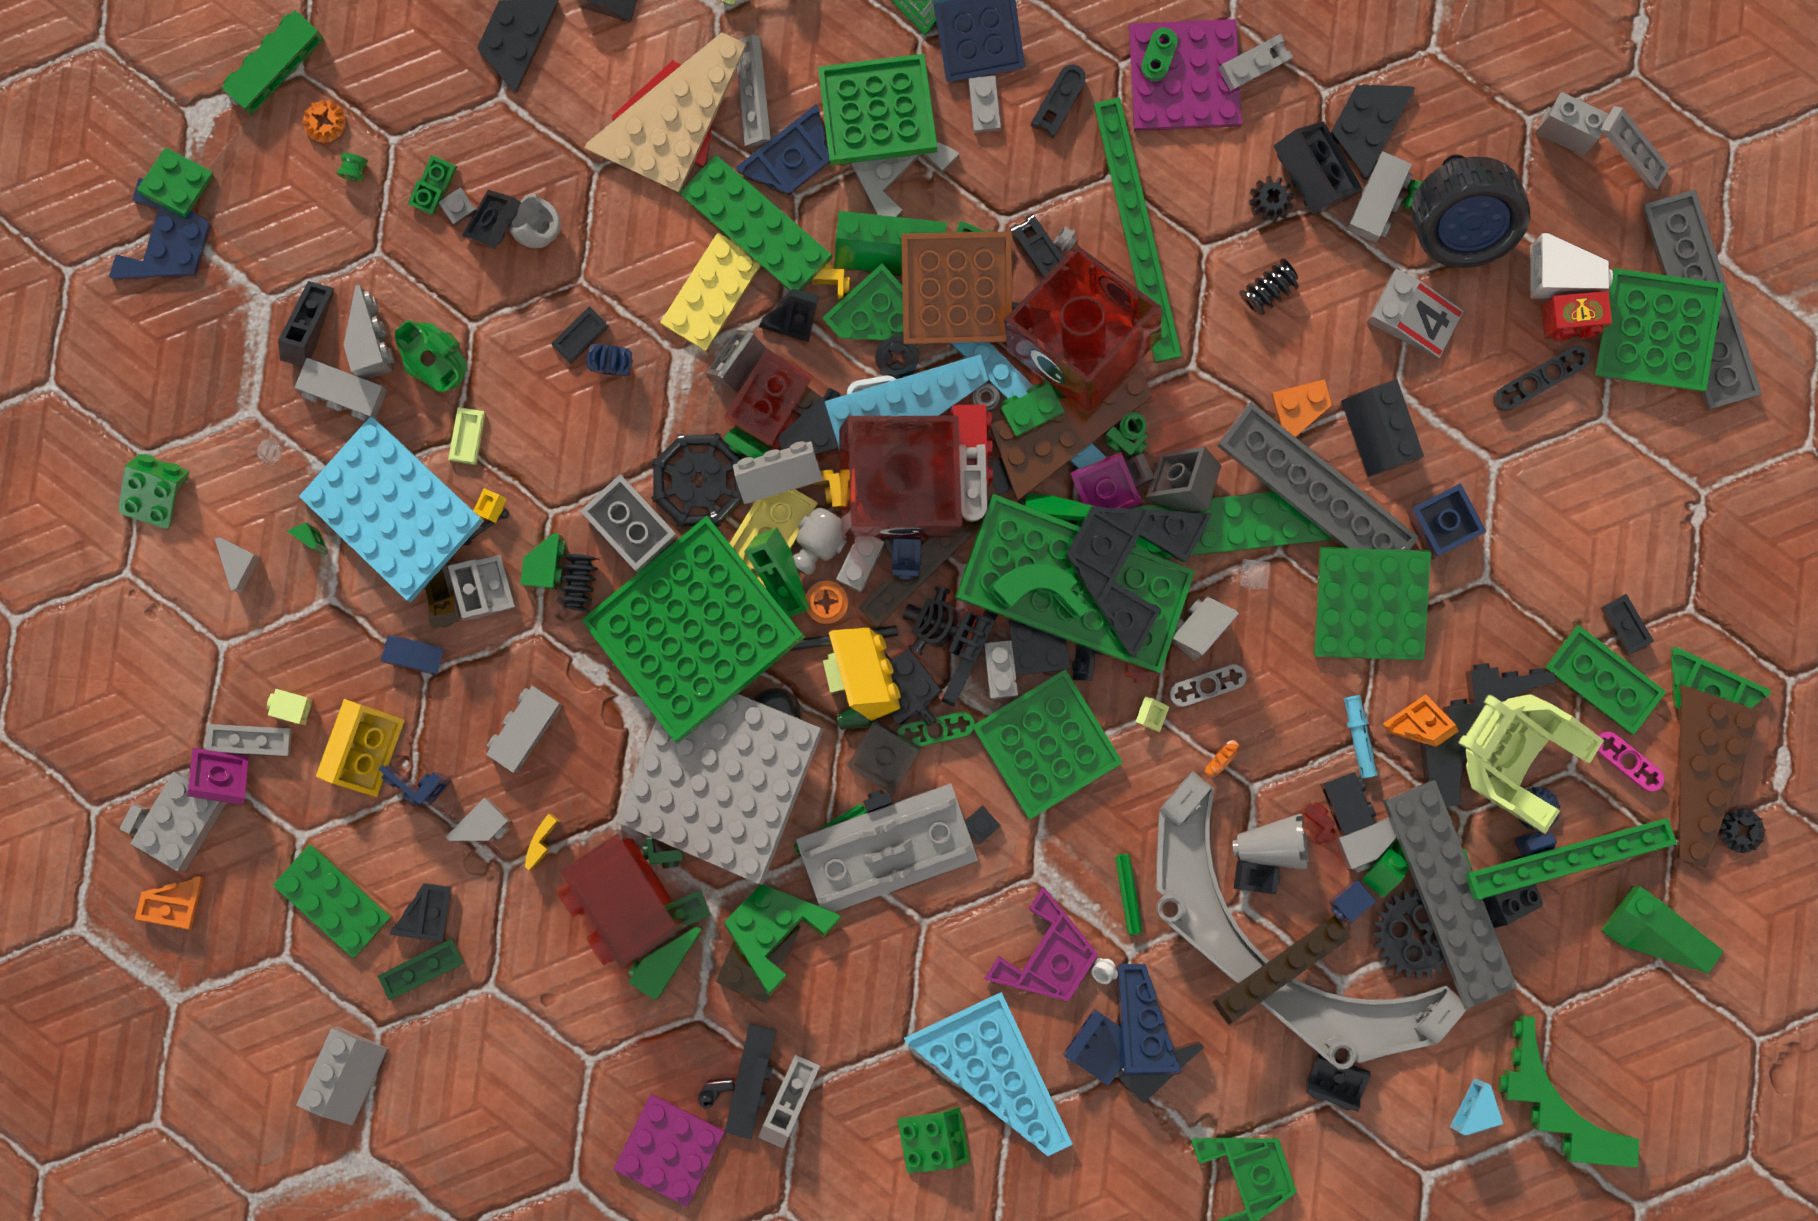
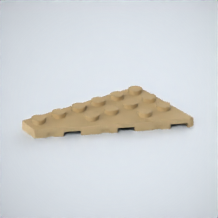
M721 32L588 141L585 149L680 193L746 50L747 44Z

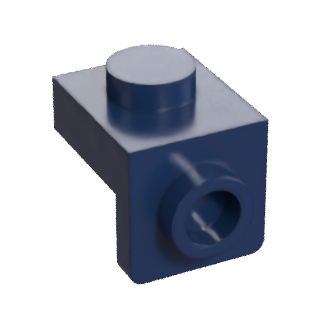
M894 536L892 575H897L901 579H912L914 576H919L921 537Z

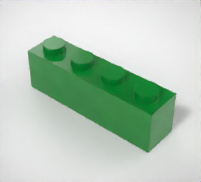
M294 10L291 14H287L281 19L279 27L273 33H269L263 38L261 46L254 53L252 52L244 58L243 65L236 72H232L226 77L221 88L252 116L324 38L313 25Z

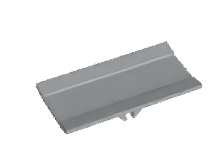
M951 783L796 838L819 906L832 912L978 861Z

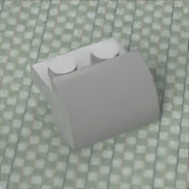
M501 555L477 561L474 559L448 566L462 620L479 619L515 607Z

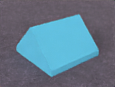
M1476 1078L1473 1079L1450 1125V1128L1465 1136L1503 1124L1491 1085Z

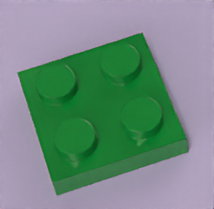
M165 147L138 186L137 192L139 195L186 219L214 175L207 168Z

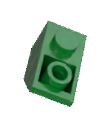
M553 533L523 557L520 582L522 586L557 590V584L562 583L561 577L563 576V568H559L560 557H564L566 552V541H562L563 536L559 533Z
M1397 837L1380 857L1371 864L1372 867L1367 870L1362 881L1384 898L1403 880L1409 867Z

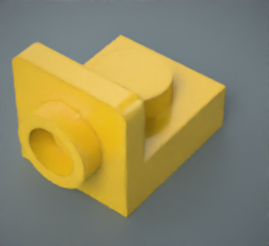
M834 470L821 471L823 481L813 483L814 486L830 484V487L825 488L827 504L832 503L834 510L845 509L840 474H834Z

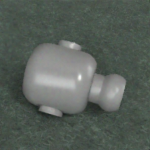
M816 508L810 515L806 514L798 526L800 530L796 538L797 543L802 549L793 556L797 570L809 576L815 571V563L818 559L827 561L832 559L836 553L840 554L848 541L846 540L849 533L848 525L842 519L823 508Z

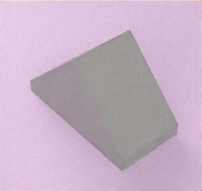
M221 537L216 538L215 542L230 590L236 593L242 592L261 557Z

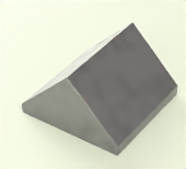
M736 330L706 374L735 393H738L768 349L750 331Z

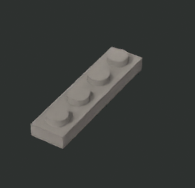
M751 34L739 40L746 43L747 47L737 67L744 142L745 146L755 147L770 141L771 138L760 36Z
M1614 106L1601 128L1602 132L1647 187L1658 189L1670 166L1622 107Z

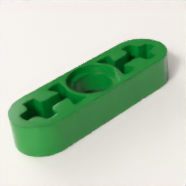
M965 712L936 717L937 721L935 723H939L943 727V734L937 739L931 738L928 735V727L924 721L905 724L897 731V742L905 749H913L966 737L974 729L972 727L974 720L971 715ZM959 717H963L964 721L970 722V725L966 727V732H961L960 728L951 729L953 735L947 736L948 728L944 720L950 719V725L958 723ZM924 725L923 734L927 741L920 742L921 736L913 738L912 744H907L906 740H901V736L905 734V729H910L911 733L920 732L917 726Z

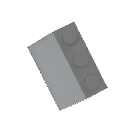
M340 1026L331 1028L296 1106L324 1118L354 1125L388 1048Z

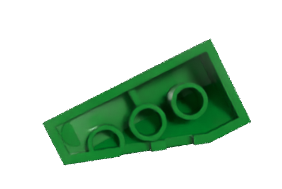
M1631 886L1601 929L1603 933L1625 948L1704 973L1710 972L1724 952L1641 886Z

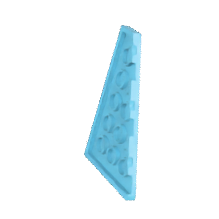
M1002 992L904 1037L906 1044L911 1046L956 1084L960 1085L1045 1155L1050 1156L1073 1145Z

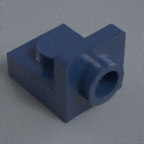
M1539 831L1516 838L1515 840L1522 858L1553 850L1557 843L1552 833L1542 835Z

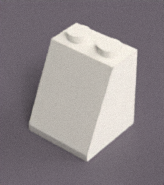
M1542 233L1530 245V298L1551 299L1553 296L1602 292L1606 291L1612 284L1613 273L1609 269V261L1548 233Z

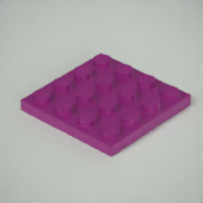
M1236 19L1129 24L1134 131L1241 126L1240 87L1230 91L1218 69L1220 65L1238 56ZM1169 28L1177 36V46L1168 72L1158 82L1148 81L1142 75L1141 65L1150 38L1157 29ZM1165 37L1159 39L1161 44L1169 43ZM1152 62L1150 64L1153 69L1160 68V65L1157 62Z

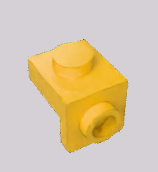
M826 265L812 280V284L838 285L839 301L844 298V293L849 294L850 277H845L844 269H834L833 265Z

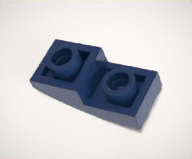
M387 635L380 662L403 669H414L435 676L438 673L444 648Z

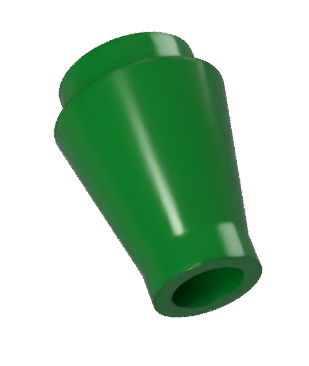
M1131 412L1122 418L1117 430L1125 437L1135 440L1145 434L1147 424L1142 415Z

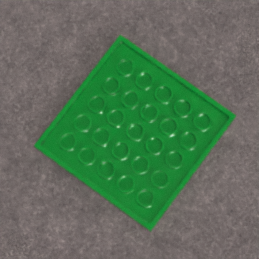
M708 516L704 517L581 620L677 744L805 638Z

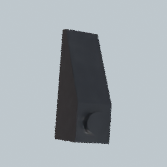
M311 281L307 282L278 339L280 361L303 367L306 358L311 359L319 340L334 288Z
M1199 1041L1174 1048L1173 1052L1180 1069L1204 1048ZM1123 1065L1120 1068L1122 1074L1119 1078L1144 1104L1174 1075H1124Z

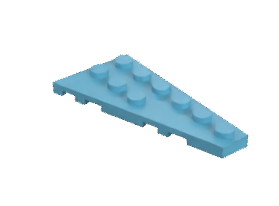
M981 354L824 401L848 479L987 382L988 377ZM906 417L922 420L920 424L902 427H886L874 424L875 421L886 418Z

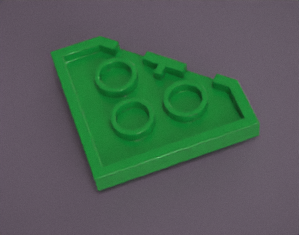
M881 264L823 316L822 319L840 339L885 341L890 336L901 337L903 336L902 285Z

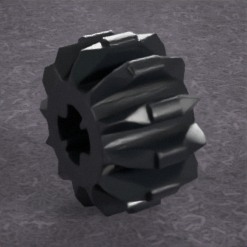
M1267 176L1265 183L1258 180L1256 182L1257 188H1252L1250 191V195L1254 198L1250 199L1248 203L1250 206H1257L1252 212L1253 215H1258L1260 212L1263 213L1262 221H1266L1267 217L1270 216L1271 221L1275 223L1278 220V215L1285 219L1288 215L1286 210H1292L1294 204L1290 201L1295 198V194L1287 192L1291 187L1289 183L1284 186L1280 185L1282 182L1281 177H1278L1275 183H1273L1271 176ZM1269 195L1270 198L1272 195L1277 198L1275 204L1274 201L1271 203L1267 201Z

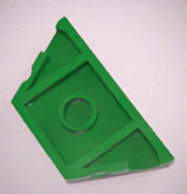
M1676 646L1670 650L1673 707L1676 709H1680L1681 704L1679 684L1752 709L1772 692L1770 689Z

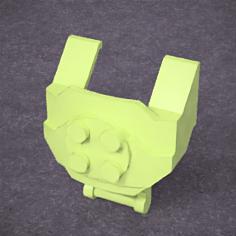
M1488 695L1484 701L1486 705L1466 736L1463 735L1459 741V744L1466 748V768L1471 788L1500 808L1546 834L1560 810L1520 787L1531 763L1548 743V740L1590 764L1604 740L1573 716L1533 695L1509 698L1503 702Z

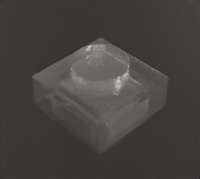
M1243 559L1239 587L1267 590L1270 562Z

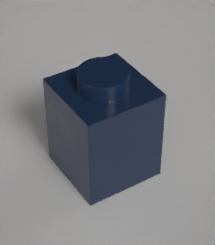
M1353 880L1329 901L1333 905L1330 910L1339 921L1342 922L1345 919L1346 922L1352 923L1372 906L1376 900L1358 880Z

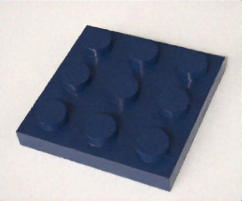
M1016 0L933 1L946 82L1025 68Z

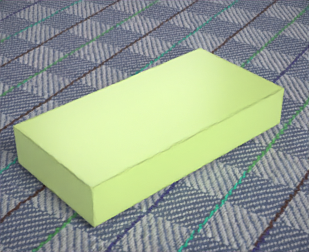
M457 408L449 461L477 465L486 415L484 411Z

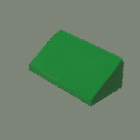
M303 523L287 531L311 549L323 555L328 554L329 551L319 529Z

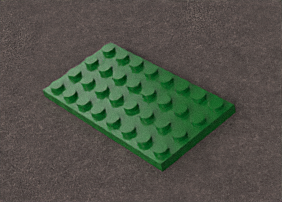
M992 494L955 598L1160 674L1195 570L1140 549L1132 548L1114 582L1161 609L1136 657L1132 658L1064 556L1079 526ZM1029 564H1047L1064 570L1078 581L1070 590L1072 592L1077 591L1083 596L1086 601L1084 605L1089 610L1082 617L1074 619L1051 594L1041 590H1031L1024 594L1012 607L1005 608L987 588L1000 576L1015 568Z

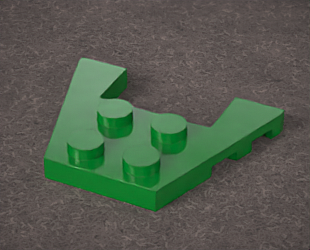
M760 884L725 921L724 926L741 954L745 956L750 964L752 972L760 980L764 991L770 996L786 979V974L767 959L771 952L801 921H804L822 937H825L840 921L841 916Z
M1278 1138L1190 1139L1199 1164L1226 1155L1235 1179L1244 1210L1217 1219L1218 1221H1259L1297 1193Z

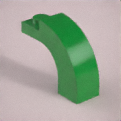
M1029 564L1015 568L1000 576L987 588L1005 608L1012 607L1027 592L1041 590L1051 594L1074 619L1082 617L1089 610L1084 605L1086 601L1083 596L1077 591L1072 592L1070 590L1078 581L1064 570L1047 564Z

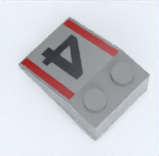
M1395 269L1390 275L1367 323L1439 359L1464 311L1422 281Z

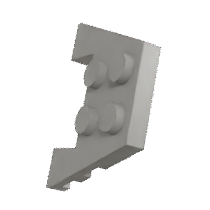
M937 142L938 152L923 155L943 173L959 157V153ZM920 155L850 163L877 215L899 217L903 213V210L884 191Z

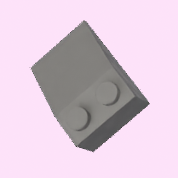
M1209 597L1205 598L1203 602L1198 598L1188 610L1191 613L1190 617L1185 622L1181 619L1178 621L1172 643L1195 661L1209 649L1239 613Z

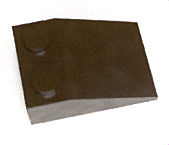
M797 925L767 957L781 971L800 930V925ZM733 941L716 983L767 1004L771 995L768 996L760 980L754 975L750 964Z

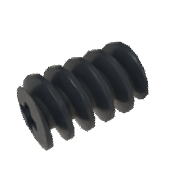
M1282 258L1280 265L1274 264L1271 267V271L1266 270L1263 273V278L1257 277L1254 280L1255 285L1249 283L1246 286V291L1240 290L1239 294L1251 310L1265 315L1264 305L1272 309L1274 308L1273 298L1278 302H1282L1281 292L1289 296L1291 295L1290 285L1296 290L1299 288L1297 282L1298 275L1293 266L1286 259Z
M567 554L565 558L572 564L564 565L563 569L570 573V575L562 576L561 580L568 585L559 587V591L566 596L558 597L556 601L562 604L563 608L590 613V610L584 607L583 604L592 602V599L585 594L594 592V588L587 584L588 582L596 581L597 578L590 575V572L599 569L592 564V561L600 559L582 554Z

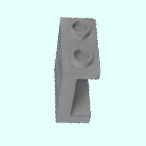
M1561 92L1553 108L1547 107L1535 133L1584 156L1600 139L1602 134L1601 128L1609 114Z

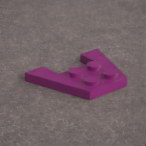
M1042 886L1028 909L1051 924L1022 970L998 956L984 980L1069 1001L1095 961L1098 953L1045 887Z

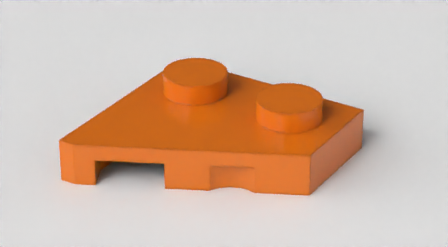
M1325 379L1271 394L1279 424L1294 437L1332 406Z

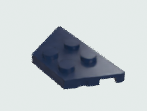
M815 104L735 167L736 171L787 196L791 195L830 164L819 107Z

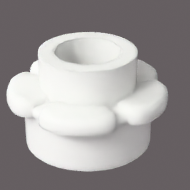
M1102 958L1094 961L1095 965L1091 973L1096 981L1108 984L1112 979L1117 978L1118 972L1113 961Z

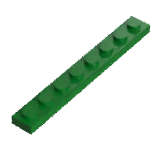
M1668 818L1469 872L1465 874L1473 900L1477 901L1676 845L1677 842Z

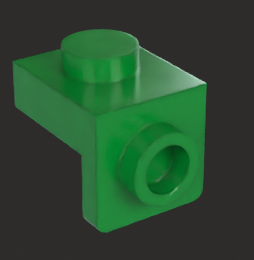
M1114 426L1104 438L1108 441L1106 445L1116 454L1121 452L1128 459L1133 454L1136 456L1140 455L1148 446L1145 442L1148 437L1146 433L1133 443Z

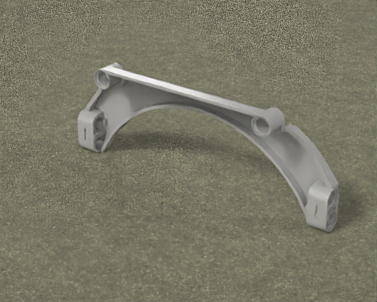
M1192 771L1158 812L1156 890L1163 896L1156 904V913L1160 919L1165 921L1238 984L1269 962V960L1249 941L1239 928L1221 894L1213 868L1210 849V815L1214 788ZM1168 901L1174 902L1177 908L1176 913L1172 917H1166L1162 912L1164 903ZM1296 978L1260 1003L1331 1065L1339 1069L1351 1067L1355 1060L1361 1063L1394 1053L1433 1044L1436 1045L1446 1036L1467 1010V1008H1464L1461 998L1447 986L1431 989L1413 996L1368 1000L1324 992ZM1339 1048H1344L1347 1051V1058L1342 1063H1337L1334 1059V1053Z

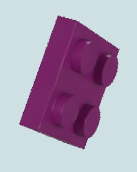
M1121 452L1071 473L1083 504L1095 507L1129 509L1142 503Z
M193 748L187 796L243 805L249 757Z

